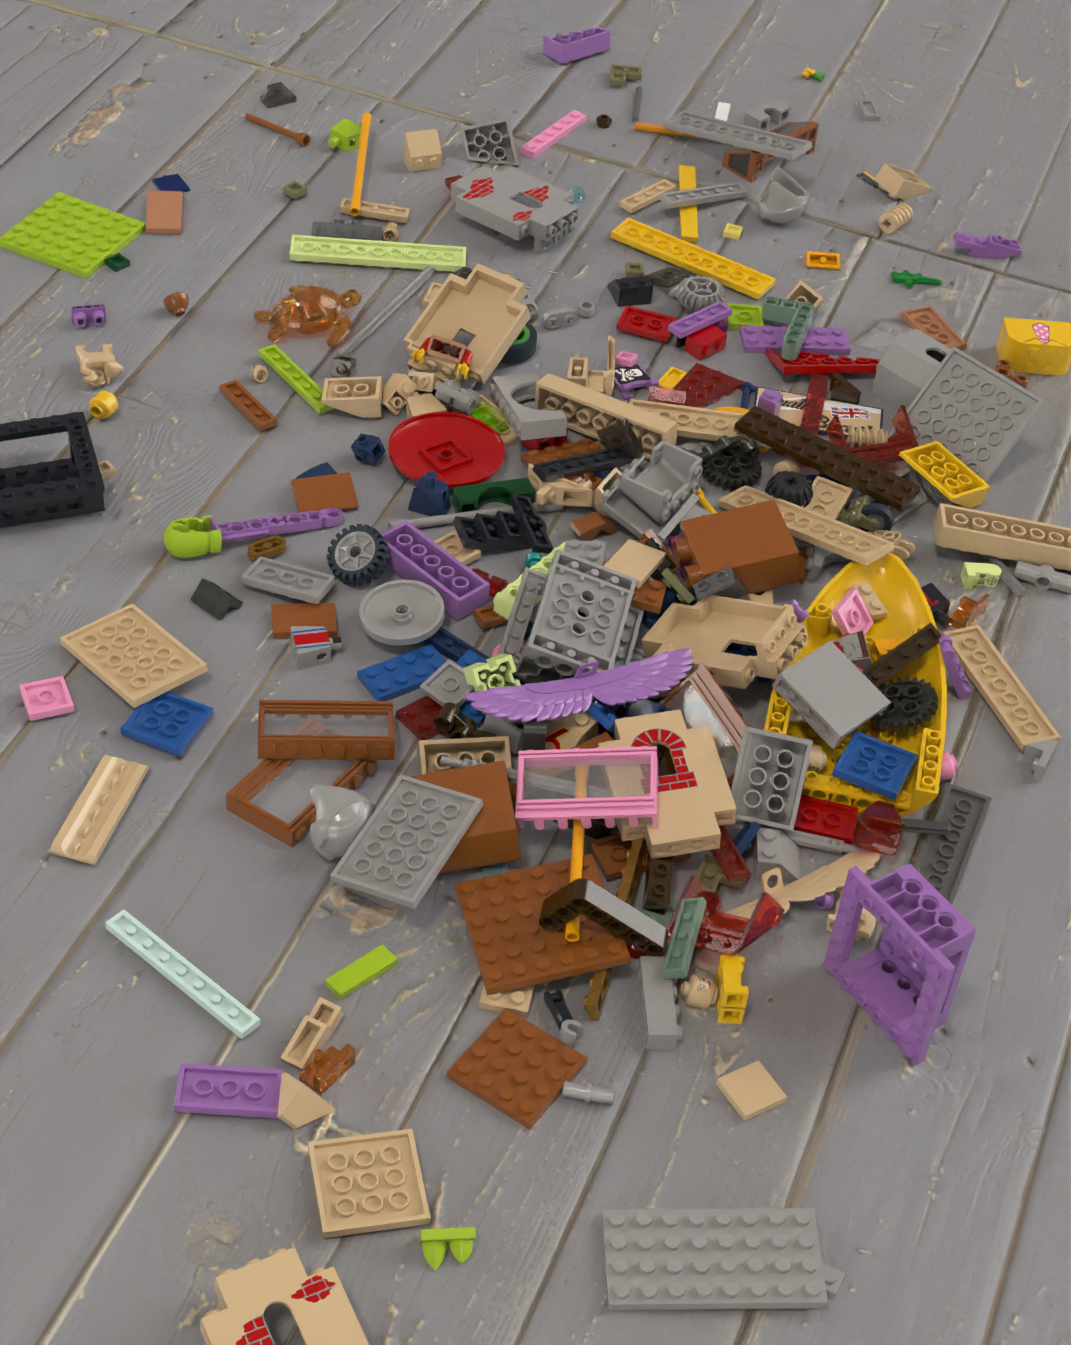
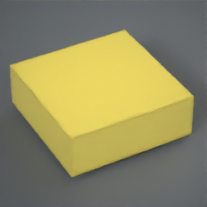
M727 223L722 237L739 240L743 227Z

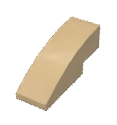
M319 997L309 1016L305 1015L280 1059L304 1070L320 1052L344 1016L342 1007Z

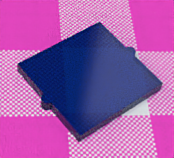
M178 173L152 179V183L159 191H183V193L190 191L189 186Z

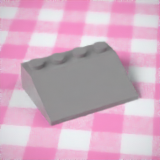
M745 726L731 787V793L737 808L736 819L757 822L790 831L794 830L812 748V740Z

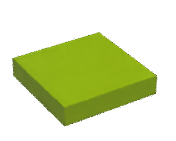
M727 303V306L733 309L732 315L727 317V329L739 330L740 326L747 325L764 326L762 306Z

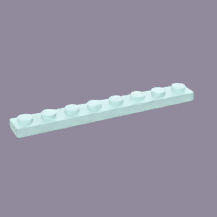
M123 909L105 922L106 929L239 1038H245L260 1026L259 1017L126 910Z

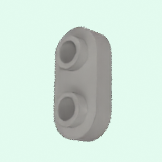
M571 307L549 310L542 316V323L547 329L570 326L576 321L577 314Z

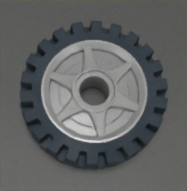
M357 524V527L350 525V530L342 529L343 534L337 533L335 535L337 540H331L332 546H328L327 563L334 575L343 583L355 587L356 584L364 586V582L368 585L372 583L371 578L374 580L378 579L377 573L381 575L384 573L382 567L387 568L388 566L386 560L390 559L388 554L390 549L384 537L375 528L366 524L364 526Z

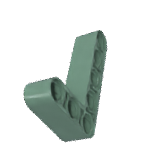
M771 296L765 297L763 299L762 317L767 320L790 324L783 338L781 357L785 360H795L812 325L814 306L805 302Z

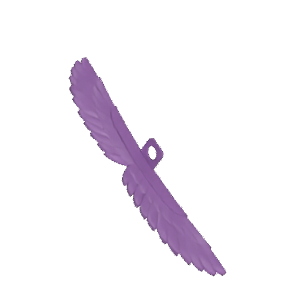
M683 648L671 652L667 651L597 673L595 672L600 663L599 661L581 664L573 678L520 686L489 688V690L467 693L464 698L472 701L471 707L479 710L483 709L481 713L494 714V718H507L508 722L521 720L522 723H525L537 718L536 722H543L548 718L551 721L559 716L566 718L571 711L572 716L578 714L581 710L584 713L591 705L592 696L602 703L615 706V704L621 705L626 702L636 703L637 700H647L648 697H656L659 695L658 692L670 691V687L678 686L680 684L679 680L687 677L686 673L691 670L692 666L690 664L694 658L689 656L692 651L691 648ZM593 666L590 671L582 673L585 668Z

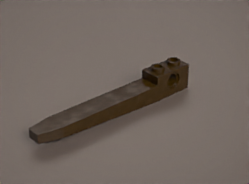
M669 749L665 750L658 770V777L677 774ZM648 850L642 903L643 910L665 915V912H667L671 899L674 869L673 856L651 859Z

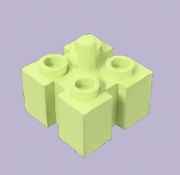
M499 654L486 659L487 663L478 662L463 668L467 684L473 685L475 692L489 690V688L521 685L520 680L513 679L512 673L516 672V667L510 654Z

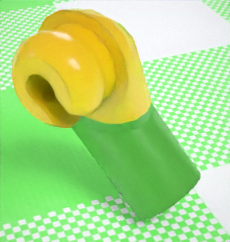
M808 67L803 69L801 74L805 79L810 76L821 82L825 78V74Z

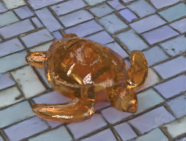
M293 286L289 288L290 294L278 301L272 310L254 312V319L260 322L270 321L275 324L268 331V339L273 342L282 339L286 335L287 330L297 331L302 334H312L329 330L333 325L335 328L327 340V345L333 347L343 342L351 331V319L343 313V309L353 308L358 305L362 300V295L355 289L347 290L339 295L333 290L320 286Z

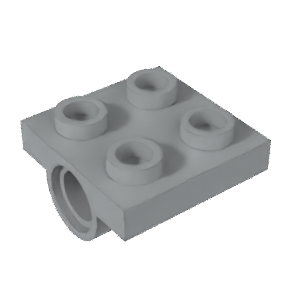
M445 380L444 382L436 383L434 388L437 390L435 397L440 402L449 406L453 405V408L470 415L475 406L481 402L482 398L477 396L478 392L470 388H460L461 384L458 382Z

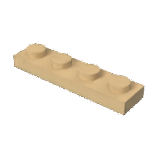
M663 179L620 200V207L632 214L660 200L661 193L676 191L677 186Z
M343 198L340 205V213L351 215L349 210L352 199ZM360 200L361 206L358 216L364 218L370 217L382 221L407 223L410 216L409 208Z

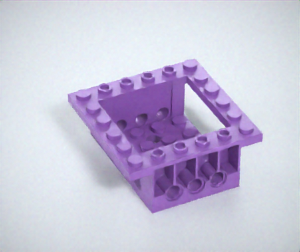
M911 864L901 867L873 882L855 866L848 870L823 965L840 982L843 989L847 990L855 998L858 1005L869 1013L873 1021L883 1028L888 1037L896 1042L904 1054L918 1065L925 1060L934 1030L946 1022L976 929ZM864 907L879 921L880 925L884 928V932L878 948L849 962L848 959Z

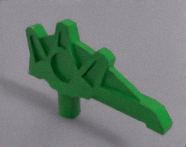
M903 270L901 273L892 271L890 274L893 283L906 284L908 289L913 288V284L918 283L939 286L942 283L939 279L924 277L920 273L913 274L908 270Z

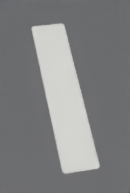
M718 102L715 118L727 121L731 104Z

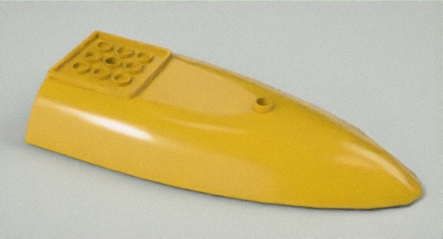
M889 552L867 566L852 561L826 584L807 609L809 612L808 617L801 622L805 624L808 642L788 668L829 641L842 637V633L831 612L846 595L852 584L868 582L888 611L885 618L873 620V625L866 632L865 637H871L872 643L873 640L908 639L929 623H932L937 629L931 608L917 579L901 558ZM940 644L890 678L893 682L897 681V677L904 680L906 676H909V680L916 676L918 682L925 679L926 683L930 682L932 688H935L939 702H937L938 709H935L936 715H930L931 721L924 720L925 726L916 725L917 730H914L912 727L909 728L908 733L904 729H901L899 734H897L896 729H893L891 733H888L887 728L881 731L879 726L875 727L874 722L868 720L843 737L839 745L832 749L773 687L764 730L812 740V745L821 747L827 757L826 765L819 773L806 771L801 795L858 807L857 816L882 822L886 817H902L912 814L931 803L938 796L947 718L946 672ZM887 680L886 682H884V684L888 685V684H889V680ZM856 731L918 754L917 762L895 800L832 776L837 759L843 754Z

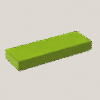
M382 944L325 979V986L339 1000H342L398 965V958Z

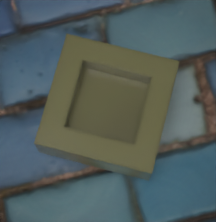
M293 181L283 187V193L293 199H297L307 193V187Z
M626 262V278L644 276L643 263Z

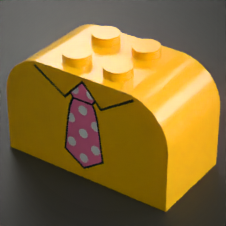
M1004 317L996 344L999 360L1009 361L1011 364L1010 371L1053 376L1064 375L1069 371L1071 365V323Z

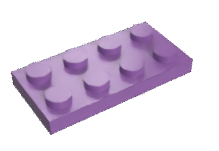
M180 1063L174 1112L278 1118L281 1076L284 1070Z

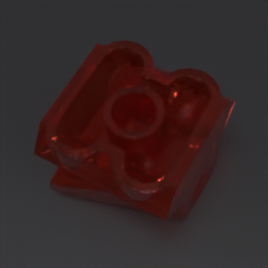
M875 801L862 811L856 824L853 844L858 848L888 856L895 855L899 849L901 833H903L905 827L895 805Z

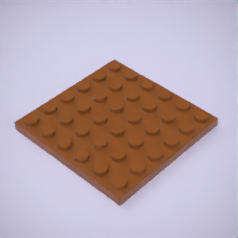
M584 855L582 878L588 879L605 889L593 855ZM571 858L455 884L456 895L487 995L630 963V955L625 941L582 914L580 915V938L576 942H570L565 939L566 924L556 930H546L539 925L543 901L570 883Z

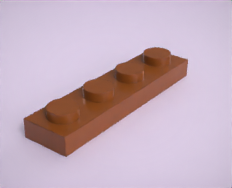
M237 380L220 385V392L260 431L277 425V419Z

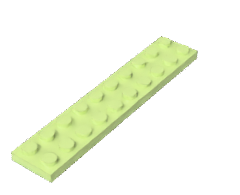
M292 235L289 260L424 270L430 265L431 268L434 267L435 271L438 272L452 271L459 273L465 272L466 247Z

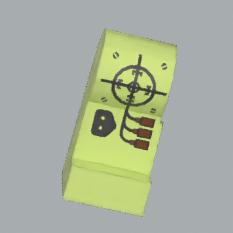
M964 562L960 577L964 589H972L973 585L995 587L999 582L1002 571L995 564Z

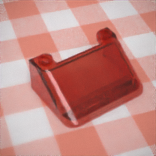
M691 876L666 928L669 931L668 938L671 940L682 899L704 897L707 903L695 947L734 956L774 928L779 923L785 910L769 893L762 892L750 919L720 912L722 909L721 897L717 893L711 892L696 876Z

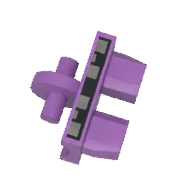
M87 301L82 306H71L72 325L84 327L87 324L94 323L96 326H100L106 322L105 304L89 305V301Z

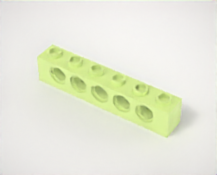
M566 542L555 547L550 554L544 556L541 561L536 565H532L530 569L546 574L557 549L564 551ZM523 574L513 583H509L504 590L498 592L493 599V610L499 613V616L505 617L506 620H509ZM537 594L534 606L541 602V595Z

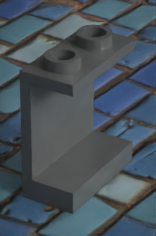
M730 566L693 585L699 601L711 595L751 601L750 595Z

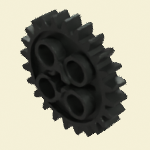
M739 446L736 448L731 447L727 451L717 453L712 459L702 461L703 478H709L708 482H715V486L722 485V489L726 486L730 490L733 487L739 489L745 485L753 487V484L758 483V479L761 477V461L757 460L758 456H752L753 454L746 456L742 450H739Z
M906 676L904 680L897 677L896 682L890 679L888 685L882 684V689L878 690L891 703L881 716L877 714L870 720L874 722L875 727L879 726L881 731L887 728L888 733H891L893 729H896L897 734L900 733L901 729L908 733L911 727L917 730L916 725L925 726L924 720L931 721L930 715H936L935 709H938L937 702L939 700L935 688H932L930 682L926 683L925 679L918 682L916 676L912 680H909V676Z

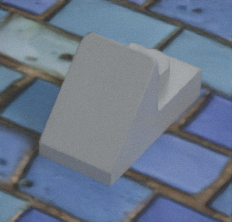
M1052 739L1027 744L1022 759L1033 764L1031 770L1035 772L1032 780L1041 782L1053 757L1058 740Z

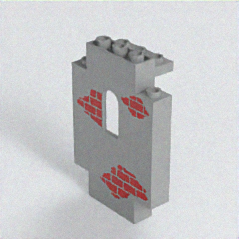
M484 165L451 183V199L455 200L456 213L517 241L530 234L535 237L534 252L538 254L572 235V225L578 222V207L573 205V193L511 166L498 172ZM521 195L541 204L542 207L530 208L512 199Z

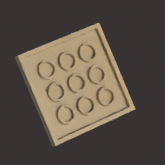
M412 1129L308 1142V1153L323 1238L430 1224L431 1217Z

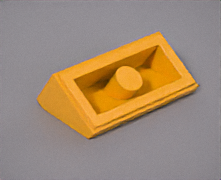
M806 251V268L840 270V253Z

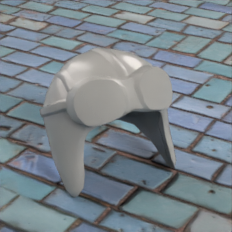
M776 167L772 172V182L769 184V191L758 199V213L762 219H768L771 222L789 223L804 212L809 202V197L806 190L782 168Z
M326 784L312 785L309 795L316 807V821L311 824L310 837L314 843V848L330 861L337 857H343L376 808L371 800L354 790Z

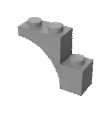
M809 544L806 550V555H808L805 569H807L806 578L815 580L822 566L828 563H851L853 560Z

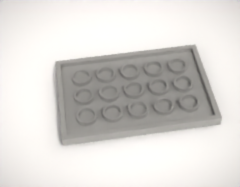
M400 774L330 874L331 882L416 909L483 807L482 799Z

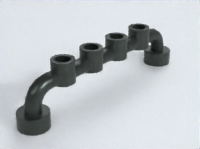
M723 435L717 440L718 445L713 447L711 443H708L702 448L703 453L698 455L696 451H693L691 454L702 458V461L712 459L717 453L727 451L734 444L739 443L743 445L742 451L744 454L750 456L759 446L754 440L749 441L742 436L728 438L726 435Z

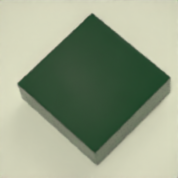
M117 253L106 258L105 265L118 272L129 267L130 260Z

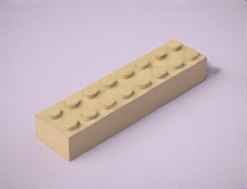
M550 373L536 382L535 409L547 411L562 410L567 418V428L616 447L623 446L626 451L641 457L645 455V458L651 460L652 449L662 440L676 446L678 426L676 421Z
M942 503L939 504L933 520L937 546L958 549L963 552H974L980 555L995 556L1000 559L1021 561L1038 566L1048 564L1058 570L1071 571V528Z

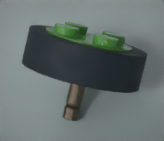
M526 323L500 362H522L534 355L537 331L530 323Z

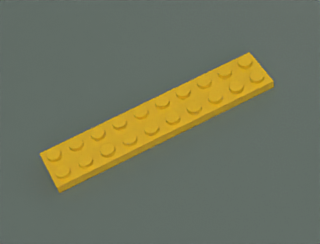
M631 218L624 220L610 234V238L620 243L627 244L634 249H639L663 261L670 262L677 267H682L691 273H696L706 278L711 277L712 280L716 279L717 283H721L722 286L732 288L754 299L759 300L776 282V279Z

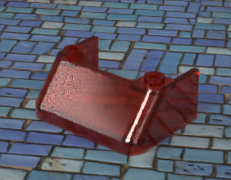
M905 405L900 406L892 419L897 435L890 436L886 443L851 448L847 444L838 415H834L826 429L831 443L877 465L904 461L899 456V453L918 447Z

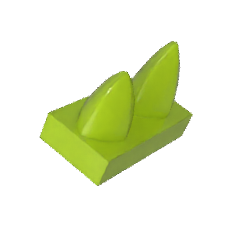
M475 1227L421 1229L419 1233V1245H422L424 1256L434 1270L439 1268L444 1259L446 1244H449L454 1257L460 1263H464L469 1258L476 1239Z

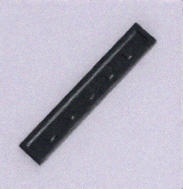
M617 446L534 464L532 470L544 483L629 464L633 457L623 446Z

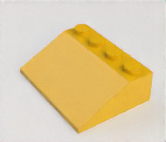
M939 441L899 453L900 457L951 502L966 508L981 505L990 488L985 481Z

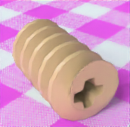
M899 203L883 213L879 218L880 229L886 234H891L912 220L913 211L911 207L906 203Z
M850 425L847 445L850 444L851 449H854L857 444L859 450L865 445L866 451H869L870 447L873 446L874 452L880 447L881 453H883L887 445L888 430L884 434L883 429H879L877 433L876 428H872L869 432L868 427H865L862 431L861 426H857L856 430H854V426Z

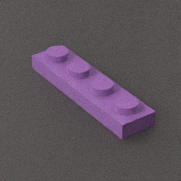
M718 301L670 323L668 330L681 339L731 316L733 309Z

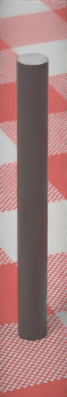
M641 86L636 88L632 115L633 123H637L642 96Z

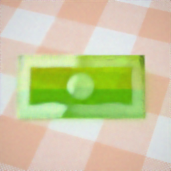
M485 401L470 413L474 418L491 426L497 433L510 429L507 423Z

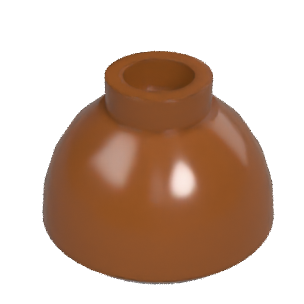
M176 292L166 296L163 302L166 308L173 312L175 316H182L185 314V309L189 304V297L184 292Z

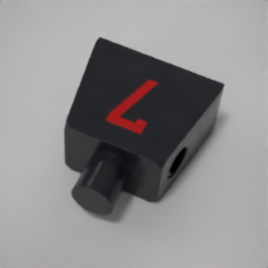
M932 583L921 587L931 608L935 623H939L942 627H947L952 620L947 615L950 607L949 600Z

